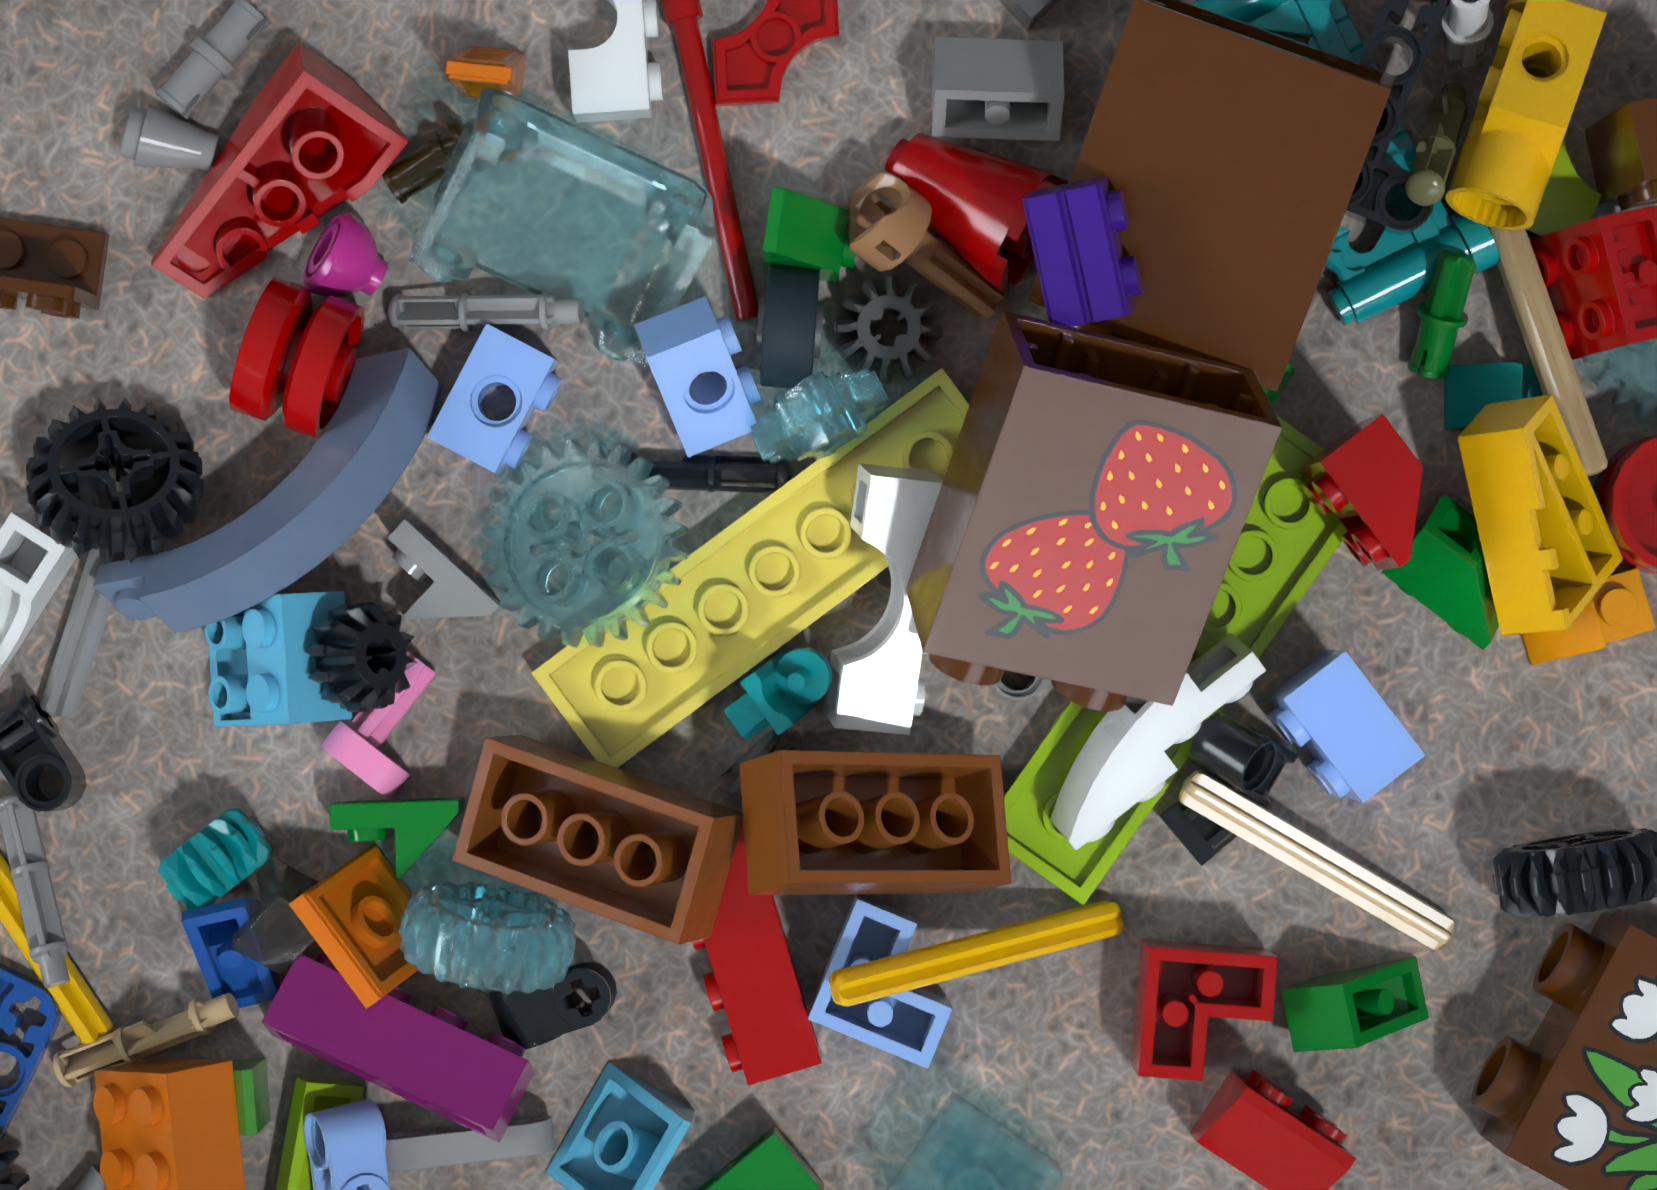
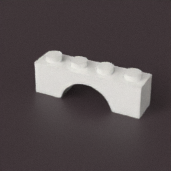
M859 463L850 527L861 539L877 547L883 553L890 570L891 593L882 618L867 635L852 644L832 650L830 660L832 682L825 694L823 712L834 728L910 735L913 716H920L925 701V682L923 678H919L922 654L927 653L922 652L906 587L943 483V479L934 471Z
M14 512L10 513L0 529V677L78 557L73 551L72 541L58 545L51 538L50 529H40V525L35 518L29 514Z

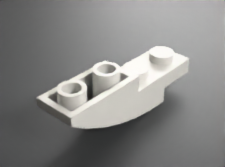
M1229 633L1188 666L1173 706L1128 696L1121 709L1107 712L1076 757L1059 792L1050 818L1055 827L1075 850H1078L1086 842H1094L1102 838L1111 830L1115 819L1137 802L1147 801L1161 791L1166 779L1178 771L1164 751L1171 745L1182 743L1195 735L1204 719L1223 704L1232 703L1242 698L1251 689L1253 681L1266 671L1253 651L1233 634Z

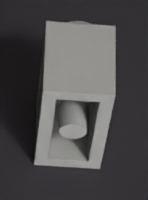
M935 36L931 137L1060 141L1065 96L1063 41Z

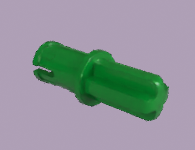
M1443 250L1438 255L1427 300L1419 304L1417 308V315L1421 318L1412 356L1407 366L1411 372L1418 373L1420 366L1424 365L1421 376L1426 378L1443 379L1448 376L1449 363L1458 330L1466 326L1468 322V315L1464 312V307L1476 264L1471 256L1465 252Z

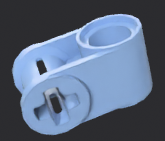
M372 1099L307 1113L304 1118L303 1131L306 1149L310 1158L313 1190H390L385 1153L386 1129L381 1111Z

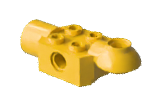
M1507 0L1504 8L1506 23L1445 196L1448 205L1453 210L1469 220L1496 229L1517 231L1528 229L1533 225L1608 10L1580 0Z

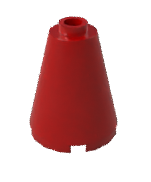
M918 133L910 141L902 138L891 151L884 169L885 172L902 180L930 202L932 214L929 227L984 279L1002 292L1007 291L1008 282L1016 285L1035 261L1022 199L1034 190L1069 184L1068 179L1057 173L931 137L923 133Z

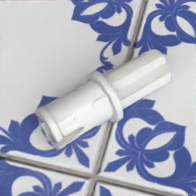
M1450 0L1449 6L1445 9L1442 16V30L1447 37L1446 55L1449 60H1461L1463 67H1470L1476 64V55L1484 52L1485 39L1491 34L1494 25L1493 13L1489 8L1490 0Z

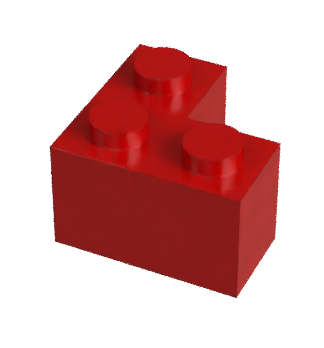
M1141 939L1131 1067L1136 1074L1142 1077L1203 1081L1208 1017L1273 1022L1278 957L1268 949Z

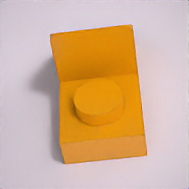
M1631 568L1611 574L1568 630L1521 634L1530 665L1600 650L1606 648L1607 643L1656 629L1639 570L1638 568Z

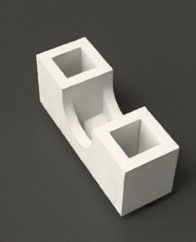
M607 0L617 11V24L610 38L594 48L568 50L572 114L576 123L652 118L651 101L663 100L661 62L649 63L647 38L659 37L656 0Z

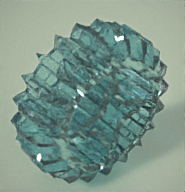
M447 881L442 885L431 884L425 886L423 889L412 893L411 899L408 900L405 914H402L399 935L402 936L400 950L404 953V959L407 962L416 966V969L422 974L435 975L439 982L450 981L459 984L460 988H478L484 993L488 990H496L507 995L512 991H521L529 994L536 991V989L546 990L552 988L554 984L564 981L574 956L576 923L570 919V914L563 908H558V905L552 900L539 899L535 893H523L516 891L514 887H498L492 882L488 885H482L467 881L465 884Z

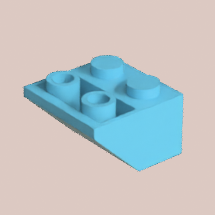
M344 591L273 595L236 615L204 627L205 639L209 646L211 683L208 696L213 709L214 727L284 725L352 719V712L347 711V709H341L339 703H331L321 699L323 682L317 683L308 678L317 667L316 658L304 652L319 643L312 626L319 624L321 621L328 620L329 610L345 605Z

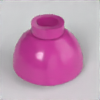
M346 212L334 217L321 233L307 260L303 281L305 287L311 293L318 296L346 297L359 291L370 296L381 284L388 268V262L378 257L376 241L369 228L355 215Z

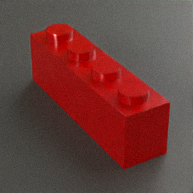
M742 823L711 937L693 941L692 944L695 950L707 949L713 972L703 975L707 994L714 1012L725 1009L732 1032L722 1036L726 1057L732 1073L744 1071L747 1085L749 1086L822 1064V1054L812 1021L808 1020V1008L774 895H749L744 823Z

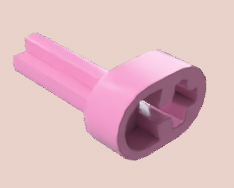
M408 651L407 656L418 662L404 671L411 688L405 689L401 693H395L394 704L388 705L383 709H367L366 712H358L349 725L340 720L320 745L345 767L389 800L410 776V773L378 748L437 675Z

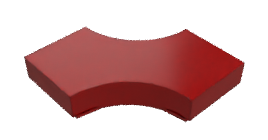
M768 0L760 15L747 28L737 34L713 40L716 107L779 103L783 77L795 57L808 46L818 41L839 37L837 0Z

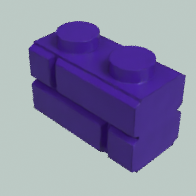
M1099 176L1029 192L1022 201L1048 320L1074 327L1089 322H1099L1129 315L1135 307L1133 296L1143 294V283L1136 256L1125 257L1119 231L1129 229V217L1122 190L1110 191L1108 177Z

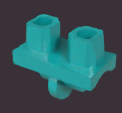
M798 647L788 653L784 649L740 682L747 693L724 709L725 714L746 741L769 725L779 735L822 701L820 698L829 690L832 682V668L823 654L810 647Z

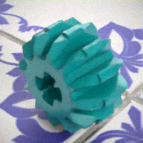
M240 808L228 809L165 857L160 863L158 873L166 882V889L176 901L180 900L187 910L210 906L269 859L272 848L263 837L264 832L253 819L250 820Z

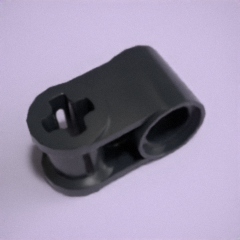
M25 688L17 694L18 702L0 713V770L17 794L19 800L26 807L35 811H60L74 806L83 796L86 788L85 773L60 736L59 728L49 713L41 709L39 698L31 690ZM49 765L55 766L61 772L64 779L61 794L54 800L46 798L39 787L41 772Z
M1215 713L1203 722L1192 741L1190 749V759L1195 765L1266 809L1271 803L1268 794L1286 763H1294L1298 757L1297 753L1250 726L1246 727L1223 713Z
M586 962L546 975H533L528 977L529 980L511 987H508L506 984L488 992L502 1036L516 1042L527 1050L552 1041L563 1034L591 1026L600 1021L615 1002L617 986L613 975L608 969L597 963ZM578 979H582L586 988L597 986L600 995L592 1002V1009H588L584 1000L574 1002L570 994L579 986Z

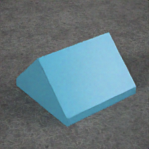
M608 1062L546 1172L567 1190H653L690 1127L695 1110L617 1065Z

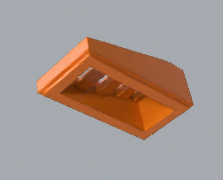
M471 45L470 47L461 48L447 60L445 74L461 96L518 102V99H522L526 57L524 53H520L518 50Z

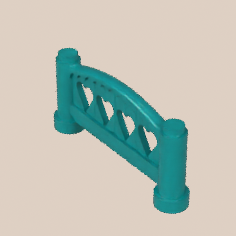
M1195 0V3H1193V5L1273 33L1311 36L1307 45L1357 63L1360 62L1365 50L1341 0ZM1384 114L1381 116L1375 135L1384 129ZM1400 119L1383 161L1411 172L1416 157V150ZM1360 176L1358 177L1352 195L1359 190L1361 182ZM1396 187L1387 192L1385 206L1396 207L1392 215L1394 219L1409 221L1417 217L1420 205L1408 198L1405 187ZM1440 200L1434 204L1433 211L1427 221L1417 230L1403 235L1383 231L1373 249L1367 253L1355 252L1348 242L1350 230L1340 226L1325 264L1334 273L1337 279V287L1328 291L1327 294L1343 326L1353 321L1356 324H1360L1430 289L1438 255L1443 250L1462 251L1469 254L1476 264L1475 274L1500 263V255L1487 226L1469 220L1459 213L1449 217Z

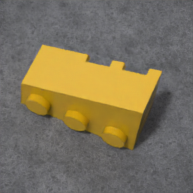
M1553 395L1486 404L1457 438L1501 636L1568 630L1621 563L1623 557Z

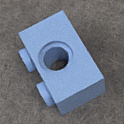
M706 296L634 325L648 364L687 457L759 429L750 405L762 401L748 365L735 369L730 356L742 351L728 315L715 319ZM710 372L703 377L695 378L701 373Z
M486 323L427 438L495 474L501 475L506 465L516 469L533 438V435L524 431L535 408L546 412L561 386L563 379L554 374L559 363L554 358ZM507 386L515 394L516 407L508 418L501 421L490 420L483 411L484 396L493 387Z

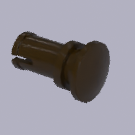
M451 114L445 118L449 131L442 135L438 131L431 133L427 136L429 143L391 164L382 174L388 188L401 204L446 176L455 179L462 175L461 167L468 163L477 172L485 169L483 157L474 136L455 115Z

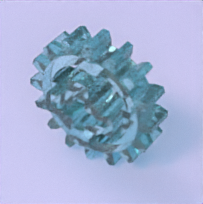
M868 368L855 374L850 370L842 375L840 372L824 375L822 371L802 379L800 384L786 393L775 396L771 401L774 410L759 416L760 422L750 427L752 431L750 435L763 461L770 460L771 463H776L785 457L787 461L793 460L796 457L798 461L807 457H814L815 460H819L836 453L840 447L851 440L863 436L867 432L865 421L875 418L878 415L877 411L887 407L886 400L889 398L876 372H870Z

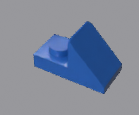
M241 898L181 912V922L212 999L226 993H231L236 999L238 1008L273 1001L280 988V982L263 938V906L261 901Z

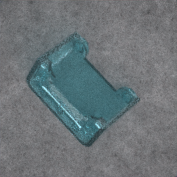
M486 88L481 91L469 114L412 245L410 261L418 264L425 274L441 282H452L454 279L468 278L474 267L535 295L551 292L555 298H582L585 311L584 317L588 318L587 327L589 333L594 338V346L611 359L617 361L629 359L645 366L647 359L634 325L678 307L714 242L713 199L709 192L699 183L673 169L515 95L499 89Z

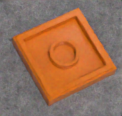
M375 843L289 903L290 907L366 1009L450 946L402 879H397L396 871Z

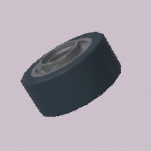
M772 265L768 268L765 297H760L756 338V354H761V386L805 390L812 388L814 358L820 359L824 313V301H818L820 271L818 269Z

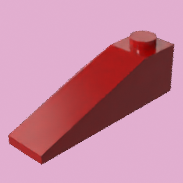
M298 42L251 104L153 256L151 266L198 296L206 299L265 260L267 252L298 231L302 234L306 233L320 223L319 217L348 198L353 202L368 192L409 142L408 137L349 76Z

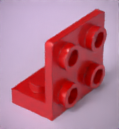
M1657 205L1596 217L1530 240L1572 360L1622 346L1657 339Z

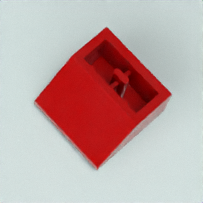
M1384 414L1361 421L1300 467L1308 478V481L1302 484V488L1308 498L1323 515H1327L1331 511L1334 512L1347 530L1341 536V539L1349 552L1362 566L1365 567L1371 562L1377 570L1400 568L1411 560L1423 471L1422 464Z
M1231 1069L1190 1131V1134L1197 1143L1268 1190H1328L1349 1171L1356 1158L1344 1147L1343 1143L1348 1135L1338 1129V1125L1307 1104L1304 1105L1298 1114L1289 1108L1293 1099L1284 1093L1285 1090L1254 1069L1250 1071L1246 1079Z

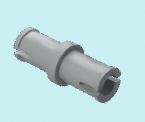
M234 0L233 5L203 39L196 36L189 44L192 52L164 85L155 91V94L176 113L187 120L191 116L190 113L222 77L228 80L236 71L233 67L234 62L270 23L245 0Z

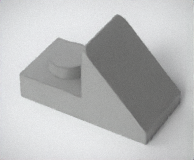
M404 519L387 537L399 548L392 558L418 582H421L427 575L435 581L401 617V620L496 616L505 607L412 520Z

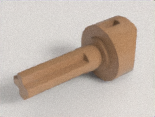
M884 172L876 173L868 178L853 192L848 199L849 250L879 272L891 270L904 261L976 317L984 316L988 319L996 313V304L1004 299L1005 293L993 287L969 263L927 231L931 220L932 208L926 198L894 175ZM882 194L893 204V207L889 208L880 201Z

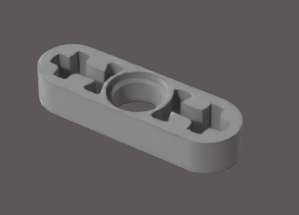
M540 1115L511 1119L500 1143L473 1130L451 1132V1126L386 1133L385 1153L388 1172L545 1154L555 1150L552 1116Z

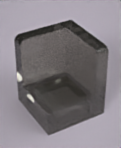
M272 856L256 872L262 905L233 934L231 940L235 951L281 975L315 940L289 903L317 884L318 881Z

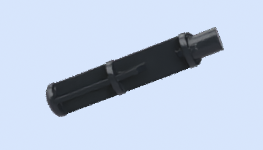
M626 451L619 457L594 456L593 465L594 482H618L625 489L648 488L701 490L708 492L774 493L791 480L790 464L785 457H738L709 454L693 455L691 457L685 455L681 462L639 461L633 451ZM722 462L773 463L776 466L722 464ZM721 481L774 483L775 488L721 486Z

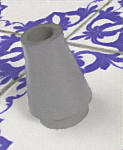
M149 104L147 110L132 106L124 132L120 156L134 159L135 166L199 169L208 172L213 165L219 135L197 128Z

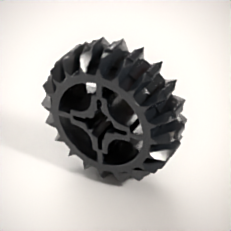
M126 397L122 400L118 409H106L105 404L98 398L93 408L94 412L88 414L73 405L69 413V423L52 419L48 427L49 437H36V443L33 446L34 457L28 458L29 463L26 465V476L29 485L26 486L27 499L35 511V520L40 525V529H50L51 538L58 545L72 541L73 551L79 559L91 549L98 550L99 558L104 564L111 558L112 552H124V556L131 563L137 557L138 548L145 547L152 553L158 554L162 548V537L178 542L180 535L183 533V523H193L197 515V503L200 502V498L203 497L204 493L203 479H200V476L203 474L202 459L199 457L198 452H194V441L190 437V433L178 432V423L175 422L173 415L157 420L156 410H154L151 403L139 412L132 411L131 404H129ZM109 469L114 471L115 480L120 482L122 492L117 491L115 480L111 479Z
M1646 828L1593 831L1531 841L1525 844L1513 845L1511 848H1504L1493 858L1495 874L1492 875L1495 895H1499L1501 910L1516 917H1549L1594 912L1603 909H1615L1624 905H1635L1637 902L1649 901L1657 897V832Z

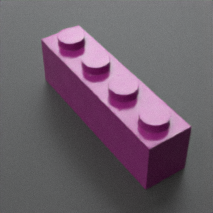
M320 953L317 961L302 954H297L262 1020L263 1025L273 1037L500 1143L534 1075L529 1061L523 1058L526 1050L522 1046L495 1033H491L487 1041L465 1031L468 1025L467 1021L443 1008L434 1006L430 1014L408 1004L411 996L398 987H395L366 1009L326 954Z

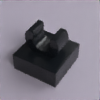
M1179 799L1159 815L1201 866L1237 837L1232 832L1185 806Z

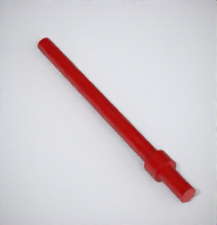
M661 0L666 24L673 25L735 321L757 318L759 307L698 19L703 17L700 0Z

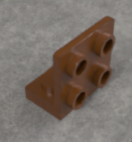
M0 218V308L16 310L17 300L25 299L27 300L26 308L39 310L41 314L70 319H79L81 308L99 310L110 235L103 232Z

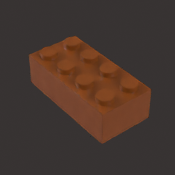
M521 734L485 737L452 861L680 945L711 937L743 823V813Z
M779 750L739 764L749 895L970 894L1011 883L1000 755Z

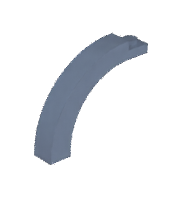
M410 348L356 359L345 394L327 428L299 465L273 491L237 519L192 543L158 554L135 558L133 563L127 559L100 564L93 586L116 607L119 613L126 616L130 621L147 620L158 616L175 633L203 627L226 619L268 599L315 568L340 547L368 519L389 494L409 465L425 436L435 413L443 385Z

